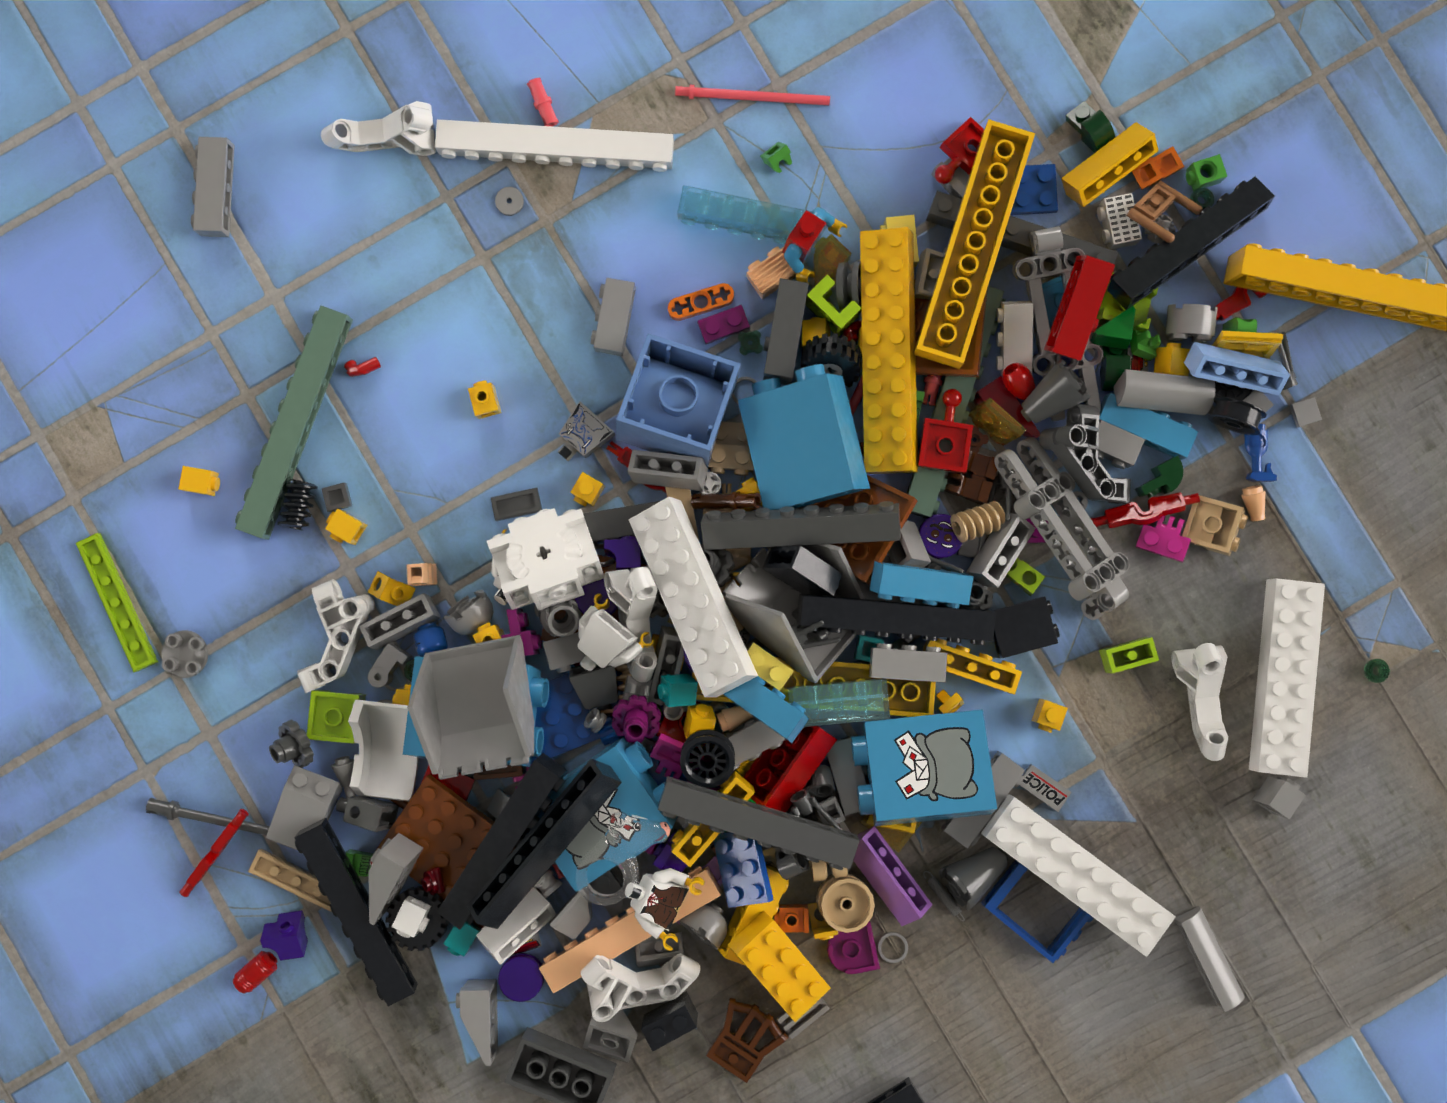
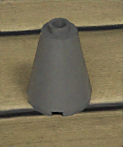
M1063 359L1056 362L1021 404L1023 409L1020 412L1028 422L1038 423L1091 397L1090 394L1083 393L1087 388L1071 368L1067 370L1065 366L1063 367L1066 364Z
M990 847L944 866L939 870V875L941 879L946 878L948 884L945 887L954 900L961 907L967 905L966 910L969 911L1007 868L1008 857L1001 848Z

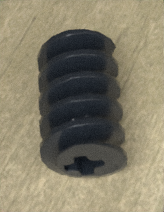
M290 479L294 483L286 484V488L291 490L292 493L284 494V497L290 500V502L282 503V506L288 511L280 512V516L286 520L279 521L277 525L302 530V527L309 526V523L303 519L312 515L306 511V508H313L314 506L308 502V499L316 497L309 491L317 489L318 486Z

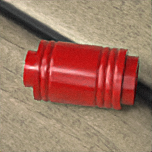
M261 951L235 973L233 978L235 988L243 994L252 992L277 970V958L274 954Z

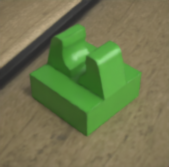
M777 142L760 155L763 162L778 173L782 172L779 167L781 160H784L787 165L792 164L791 151L786 144Z
M1148 330L1144 332L1133 331L1130 342L1132 354L1149 361L1157 356L1156 350L1161 344L1160 335L1157 334L1152 337Z

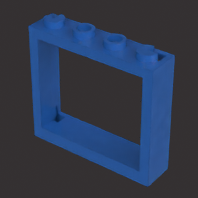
M1015 860L981 901V904L1050 962L1054 963L1061 955H1065L1068 944L1079 938L1082 933L1081 928L1085 923L1091 922L1094 918L1079 908L1046 948L998 908V905L1028 869Z

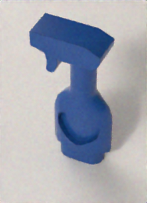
M1259 424V435L1244 434L1245 449L1252 458V472L1247 474L1246 479L1252 482L1277 481V475L1273 474L1271 463H1267L1264 472H1262V456L1268 448V430H1265V424Z

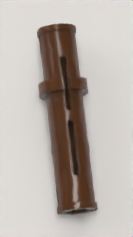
M739 491L732 492L731 494H693V498H691L693 509H759V504H761L759 493L740 494Z

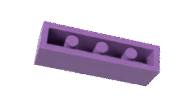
M874 826L857 834L860 841L853 861L901 926L920 919L933 904Z

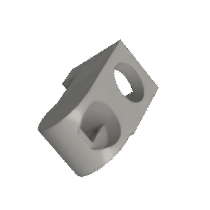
M388 643L368 673L369 683L374 687L389 685L393 680V673L399 664H408L413 656L395 643Z
M832 795L818 802L837 824L845 820L835 796ZM818 812V814H819V816H820V818H821V820H822V823H823L824 825L832 826V825Z

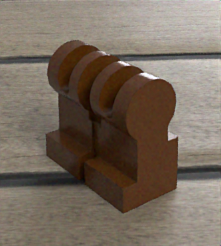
M970 451L967 472L972 473L971 478L963 476L962 473L949 472L948 478L957 481L959 486L946 484L944 491L980 505L986 504L993 485L992 481L997 473L994 462L995 457H988Z

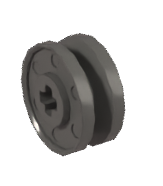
M856 261L852 270L848 262H840L838 265L836 296L840 311L851 301H855L861 307V261Z

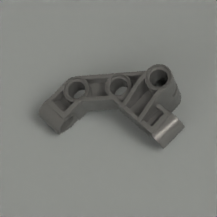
M1075 405L1067 411L1066 426L1044 429L1040 433L1039 442L1041 447L1055 453L1089 500L1114 504L1130 503L1131 479L1111 478L1098 459L1100 412L1096 406Z
M818 766L803 788L808 791L811 797L814 796L817 802L833 795L835 792L832 770L829 766ZM793 804L790 806L786 813L793 815V813L790 810L793 807ZM800 814V817L805 818V819H807L808 816H809V815L802 816V815ZM772 845L771 848L762 846L765 862L777 868L779 874L785 880L793 878L810 868L809 860L805 858V855L799 853L789 855L782 852L779 847Z

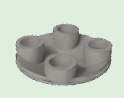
M188 630L168 635L161 651L162 668L179 678H190L199 674L204 669L208 660V648L205 641L197 633Z

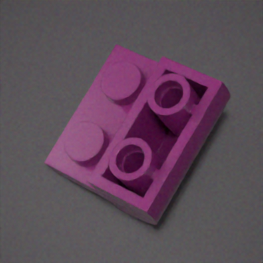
M521 608L507 609L510 634L501 635V638L520 635L525 656L540 654L539 649L543 648L542 640H540L541 635H537L536 630L526 631V627H529L527 612L524 613Z

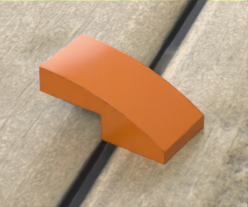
M1172 146L1157 156L1147 159L1131 172L1139 187L1143 190L1182 170L1184 165Z

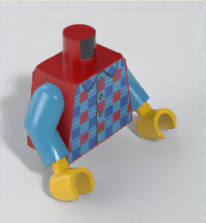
M816 207L811 212L807 210L804 212L788 236L782 250L786 262L797 273L796 280L809 283L808 277H815V273L805 269L803 263L826 228L828 227V230L838 237L842 236L839 234L840 228H847L845 223L834 218L821 207Z

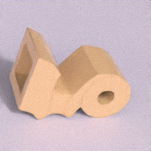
M436 564L406 565L407 584L409 586L437 585Z

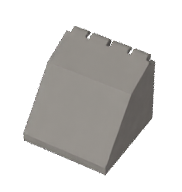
M831 544L795 545L802 546L842 573L839 587L835 591L840 597L865 599L841 547ZM763 547L751 560V564H747L737 575L736 580L740 585L738 586L735 580H733L722 592L726 599L725 602L728 609L752 636L808 681L817 683L857 634H851L849 629H842V633H831L827 636L828 639L839 637L841 638L840 642L803 650L791 628V625L797 623V620L791 614L798 607L799 594L801 593L791 589L786 583L762 568L767 558L765 554L767 551ZM809 633L806 634L808 640L804 643L816 641Z
M516 635L425 653L407 708L432 774H438L441 780L457 777L460 769H462L461 775L463 776L483 772V765H485L486 771L506 768L508 760H511V766L529 763V757L534 756V716L521 636Z

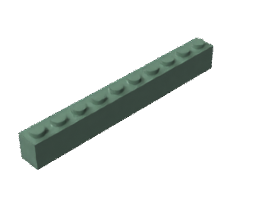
M988 286L979 377L944 376L931 419L944 420L946 405L943 403V394L948 389H956L961 393L962 401L955 408L954 422L966 424L969 416V411L966 408L968 402H973L977 390L973 386L975 380H980L984 369V366H981L983 357L987 358L991 348L988 340L990 334H995L998 326L997 321H995L997 308H1001V302L1006 301V299L1002 298L1003 290ZM942 439L939 442V448L943 452H949L952 444L949 440ZM918 467V472L913 473L906 494L915 497L918 502L911 514L926 519L931 517L932 514H937L940 501H937L939 491L944 492L947 484V479L944 478L946 471Z
M321 305L319 310L315 311L312 317V329L304 338V350L295 362L296 370L294 376L290 377L287 382L286 389L288 391L286 397L280 401L278 406L279 415L270 427L269 433L271 436L268 443L264 444L261 450V462L253 471V483L251 488H248L245 492V504L243 509L237 513L235 529L262 539H270L285 499L284 494L288 492L286 484H291L292 480L290 479L294 476L353 319L348 315Z

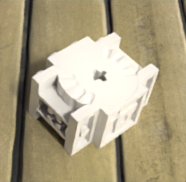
M555 508L543 509L537 512L536 515L519 517L512 523H509L510 533L497 534L492 539L487 540L499 575L503 594L512 610L531 603H535L538 611L585 595L582 586L604 579V573L582 509H571L564 512L561 516L557 515Z

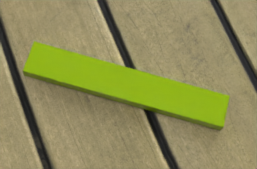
M96 533L77 542V548L133 672L141 671L158 663L101 533Z

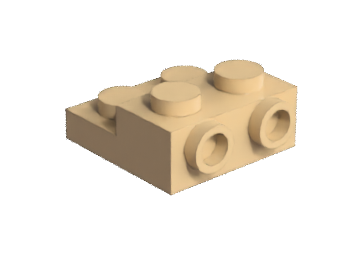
M721 422L708 469H711L710 472L725 474V470L734 471V475L748 476L749 472L754 471L743 423Z
M1198 495L1200 503L1192 504L1182 536L1190 538V544L1230 556L1231 551H1237L1240 543V538L1237 537L1239 528L1244 529L1248 519V515H1244V507Z

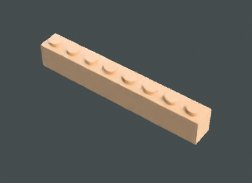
M698 866L688 872L690 879L701 877L704 880V885L693 884L702 893L700 895H693L688 890L673 923L721 896L723 890L709 866L703 869L701 866ZM631 906L625 910L627 914L619 918L618 915L611 917L605 921V927L599 930L597 927H594L584 934L586 938L579 942L576 939L563 946L564 951L559 954L554 951L543 958L544 962L539 967V970L553 994L581 978V970L596 955L613 959L652 936L641 927L635 918V910Z

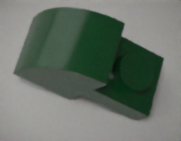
M1085 101L1066 114V121L1081 134V141L1094 153L1115 138L1113 127L1101 110L1096 112Z
M1100 346L1103 352L1102 366L1100 368L1102 391H1114L1113 387L1125 369L1130 370V355H1127V350Z
M1179 456L1170 458L1152 468L1151 471L1155 478L1135 488V491L1139 497L1147 495L1148 498L1160 493L1161 489L1164 494L1174 491L1181 483L1184 472Z

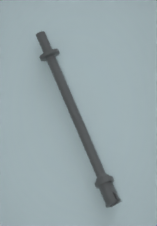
M150 798L146 805V813L166 816L168 820L182 817L227 827L233 820V818L182 808L179 802L173 800L166 802ZM243 821L238 830L267 836L270 826Z

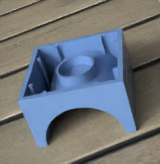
M648 334L616 419V440L650 452L702 457L708 469L724 413L730 397L736 388L740 363Z

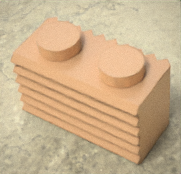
M778 246L768 252V258L762 262L756 260L748 266L749 271L746 272V277L762 300L779 288L780 278L792 280L796 277L797 273L792 270L784 258V253H782L784 247L781 249Z

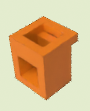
M781 904L779 905V911L774 915V921L784 933H809L808 905ZM794 916L796 922L789 924L787 922L788 917Z

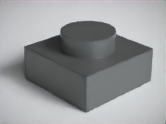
M344 482L322 488L327 512L336 511L337 508L344 509L353 506L347 483Z

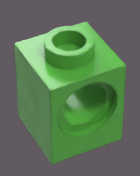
M1220 154L1193 162L1186 169V181L1188 185L1192 186L1193 192L1219 184L1227 177ZM1200 170H1205L1208 173V178L1203 177Z

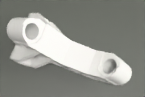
M419 101L404 105L383 119L358 122L338 119L321 131L322 141L332 149L364 152L401 147L413 155L429 156L436 153L435 136L432 129V108L430 104Z
M649 566L631 568L630 571L623 569L605 572V589L609 599L618 606L619 623L638 638L635 641L637 643L644 632H649L643 638V641L646 644L651 643L649 617L658 588ZM653 646L650 648L644 647L642 653L631 662L626 663L630 674L638 682H648L653 676L657 664V657Z
M334 579L311 588L313 599L317 606L316 609L329 641L320 663H315L297 671L305 693L325 686L327 683L345 675L362 634L359 626L367 621L369 614L375 609V601L370 595L363 594L344 599L341 588ZM343 632L346 633L349 640L347 644H345L341 639V635ZM330 664L336 667L335 675L329 671Z
M1204 643L1196 649L1172 651L1171 660L1177 678L1187 685L1192 729L1200 751L1208 760L1219 761L1224 758L1228 742V735L1222 722L1219 700L1228 657L1223 646Z
M680 953L669 962L667 961L661 968L635 972L612 959L596 955L581 970V976L587 983L593 1019L598 1022H606L622 1009L676 999L696 980L700 973V964Z

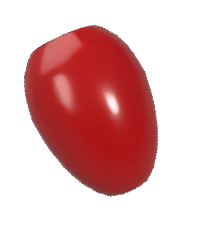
M1012 363L1004 369L1002 380L1006 389L1015 397L1025 400L1035 389V382L1030 370L1020 363Z

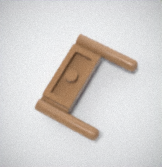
M1160 180L1129 210L1126 216L1167 243H1172L1175 235L1154 221L1174 201L1196 215H1199L1203 208Z

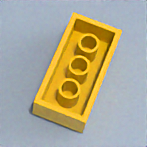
M765 911L727 944L794 1022L801 1018L831 989Z

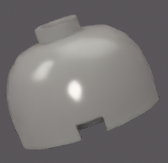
M483 590L475 591L476 596L472 599H469L468 595L462 598L447 611L449 616L444 615V619L455 632L461 635L478 633L476 628L491 621L494 612L493 605Z
M711 903L710 906L704 905L679 921L691 934L694 933L700 938L699 940L715 950L722 945L727 936V921L722 916L724 911L714 903Z

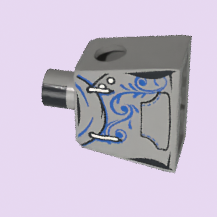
M579 402L559 433L567 442L558 453L567 461L577 451L587 458L616 434L583 403Z

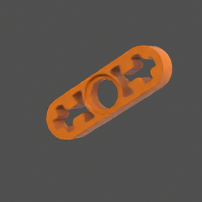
M721 283L676 297L668 304L669 316L676 321H681L729 306L734 300V290L729 284ZM723 289L725 293H730L727 295V300L723 301L722 297L714 299L716 304L712 305L709 293L713 292V297L720 295V290ZM698 296H704L707 298L708 304L704 308H698L695 306L694 300ZM690 299L692 312H689V307L682 309L681 315H678L677 312H672L675 309V304H679L680 307L687 306L686 300Z

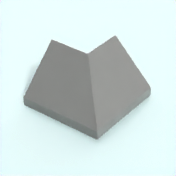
M590 884L578 890L550 923L552 928L573 940L589 924L593 917Z
M622 1009L606 1022H598L592 1017L583 1048L629 1063L638 1035Z

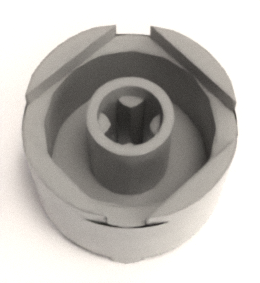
M1176 304L1168 305L1165 335L1168 336V341H1182V339L1192 338V342L1199 343L1212 341V338L1215 337L1218 308H1211L1210 305L1183 304L1182 308H1176Z

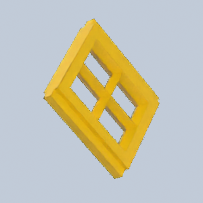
M1221 331L1212 346L1269 359L1282 343L1283 334Z

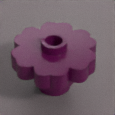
M631 695L628 701L621 699L613 708L614 718L612 719V727L616 735L625 736L627 742L638 741L641 743L644 737L653 738L660 729L661 711L655 702H648L645 696Z

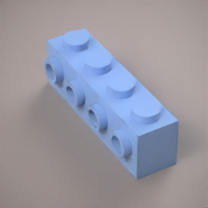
M1199 342L1193 343L1184 361L1190 374L1196 378L1208 379L1218 383H1226L1240 388H1248L1275 395H1280L1290 377L1289 372L1280 361Z

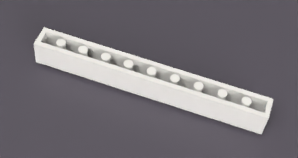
M437 119L435 149L439 155L448 159H453L456 156H465L469 160H478L479 157H483L496 162L502 161V159H512L516 163H525L526 160H531L538 164L559 162L560 165L571 166L573 163H579L585 167L606 165L607 168L611 169L627 166L632 170L653 168L654 171L665 172L667 169H672L674 137L673 134Z

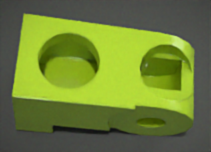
M1019 558L1015 560L1005 576L1022 588L1029 596L1035 592L1045 578L1043 574Z

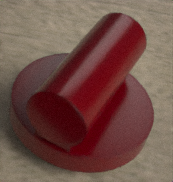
M434 867L424 872L421 879L424 891L429 892L431 895L445 891L440 867Z

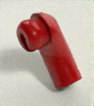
M862 319L853 322L843 331L842 336H847V341L852 339L856 342L858 340L856 334H858L860 327H862Z
M373 357L358 365L355 360H350L345 363L344 368L347 370V375L355 377L366 375L381 368L379 360Z

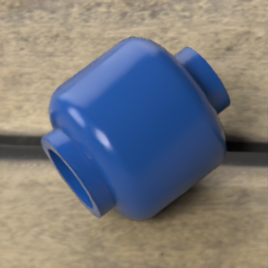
M435 623L421 625L414 634L416 650L421 657H424L425 653L448 648L444 629Z

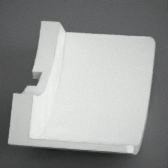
M364 700L354 701L348 722L352 728L354 743H359V754L354 755V766L349 787L356 795L407 802L413 797L418 757L402 755L408 705Z

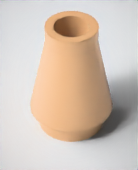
M1262 485L1243 488L1241 497L1250 516V521L1264 520L1266 491L1263 490Z
M740 706L721 709V712L716 714L723 732L727 730L731 732L747 720L754 718L753 715Z

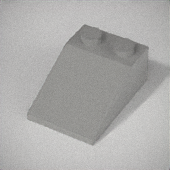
M294 765L283 788L266 838L297 850L294 837L300 830L324 818L329 820L343 790L340 782Z
M400 833L392 840L388 838L382 848H378L370 859L373 864L368 872L369 923L373 926L387 912L388 907L392 905L391 902L399 895L423 850V847Z
M497 979L467 980L464 986L461 987L460 993L456 994V1008H460V1017L485 1066H491L498 1053Z

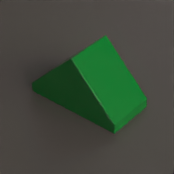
M1130 307L1096 329L1090 339L1091 343L1127 350L1132 340L1135 307Z

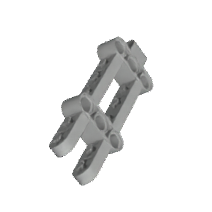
M1060 226L1030 232L1033 256L1017 260L1012 267L1014 277L1018 280H1025L1028 299L1033 303V326L1038 354L1033 356L1032 371L1043 376V378L1056 362L1060 360L1061 355L1044 350L1050 333L1041 277L1061 273L1065 291L1073 268L1067 261L1068 255L1071 252L1076 253L1077 256L1085 255L1079 248L1060 249L1064 245ZM1048 257L1054 261V267L1051 271H1047L1043 267V262ZM1024 262L1030 266V273L1025 277L1019 272V267ZM1088 339L1081 361L1071 359V362L1065 367L1067 370L1070 368L1072 370L1078 369L1079 378L1087 388L1083 393L1091 395L1088 400L1084 401V405L1096 406L1100 412L1101 405L1094 365L1101 361L1103 352L1098 345L1091 344ZM1088 348H1093L1095 356L1092 360L1087 361L1084 353ZM1041 358H1045L1048 362L1047 368L1043 371L1037 369V362ZM1065 410L1051 416L1052 422L1065 419Z
M1027 437L1017 444V452L1039 486H1037L1017 454L1012 450L1007 449L997 454L994 460L995 466L1017 498L1014 503L1016 514L1022 519H1031L1071 579L1068 586L1070 595L1079 601L1089 597L1082 603L1081 609L1087 618L1096 620L1111 612L1129 598V591L1119 577L1128 571L1130 566L1129 560L1121 552L1113 553L1072 492L1075 488V481L1067 472H1059L1046 451L1041 447L1039 441L1034 437ZM1060 518L1063 520V522L1065 523V525L1067 526V528L1069 529V531L1071 532V534L1073 535V537L1075 538V540L1077 541V543L1079 544V546L1081 547V549L1083 550V552L1085 553L1093 567L1090 565V563L1088 562V560L1086 559V557L1084 556V554L1082 553V551L1080 550V548L1078 547V545L1076 544V542L1074 541V539L1072 538V536L1070 535V533L1068 532Z

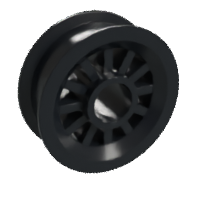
M1229 397L1214 398L1216 403L1213 414L1208 415V419L1211 422L1241 434H1260L1258 426L1261 419L1267 416L1265 411L1238 399Z
M700 730L690 735L684 742L681 750L680 766L684 776L692 784L705 788L717 787L726 782L733 773L735 766V751L731 741L724 734L715 730ZM705 755H710L714 760L704 762L701 758Z

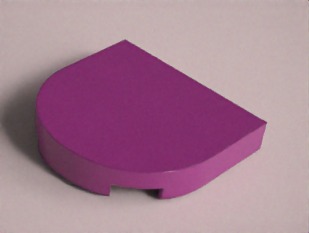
M870 921L858 931L849 933L838 931V935L828 939L827 954L830 962L838 970L846 974H858L880 969Z

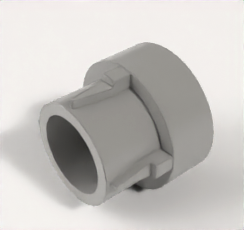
M571 599L539 610V620L543 628L551 636H570L579 628V620L582 614L575 600ZM565 610L566 615L563 619H554V614L557 611Z

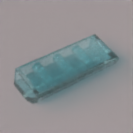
M884 678L787 687L788 703L792 704L795 701L806 709L804 714L809 720L804 727L890 719L887 679Z

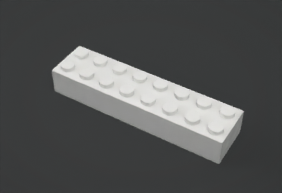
M667 497L628 519L704 697L716 698L757 677L758 674L681 500Z
M1277 578L1266 579L1249 770L1306 778L1308 776L1325 584Z
M1010 794L981 832L983 836L1146 957L1176 917Z

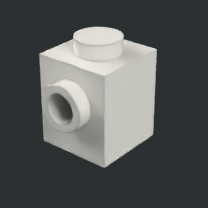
M408 896L404 900L392 928L397 929L396 932L406 938H410V936L414 938L419 932L423 933L430 920L426 917L431 906Z

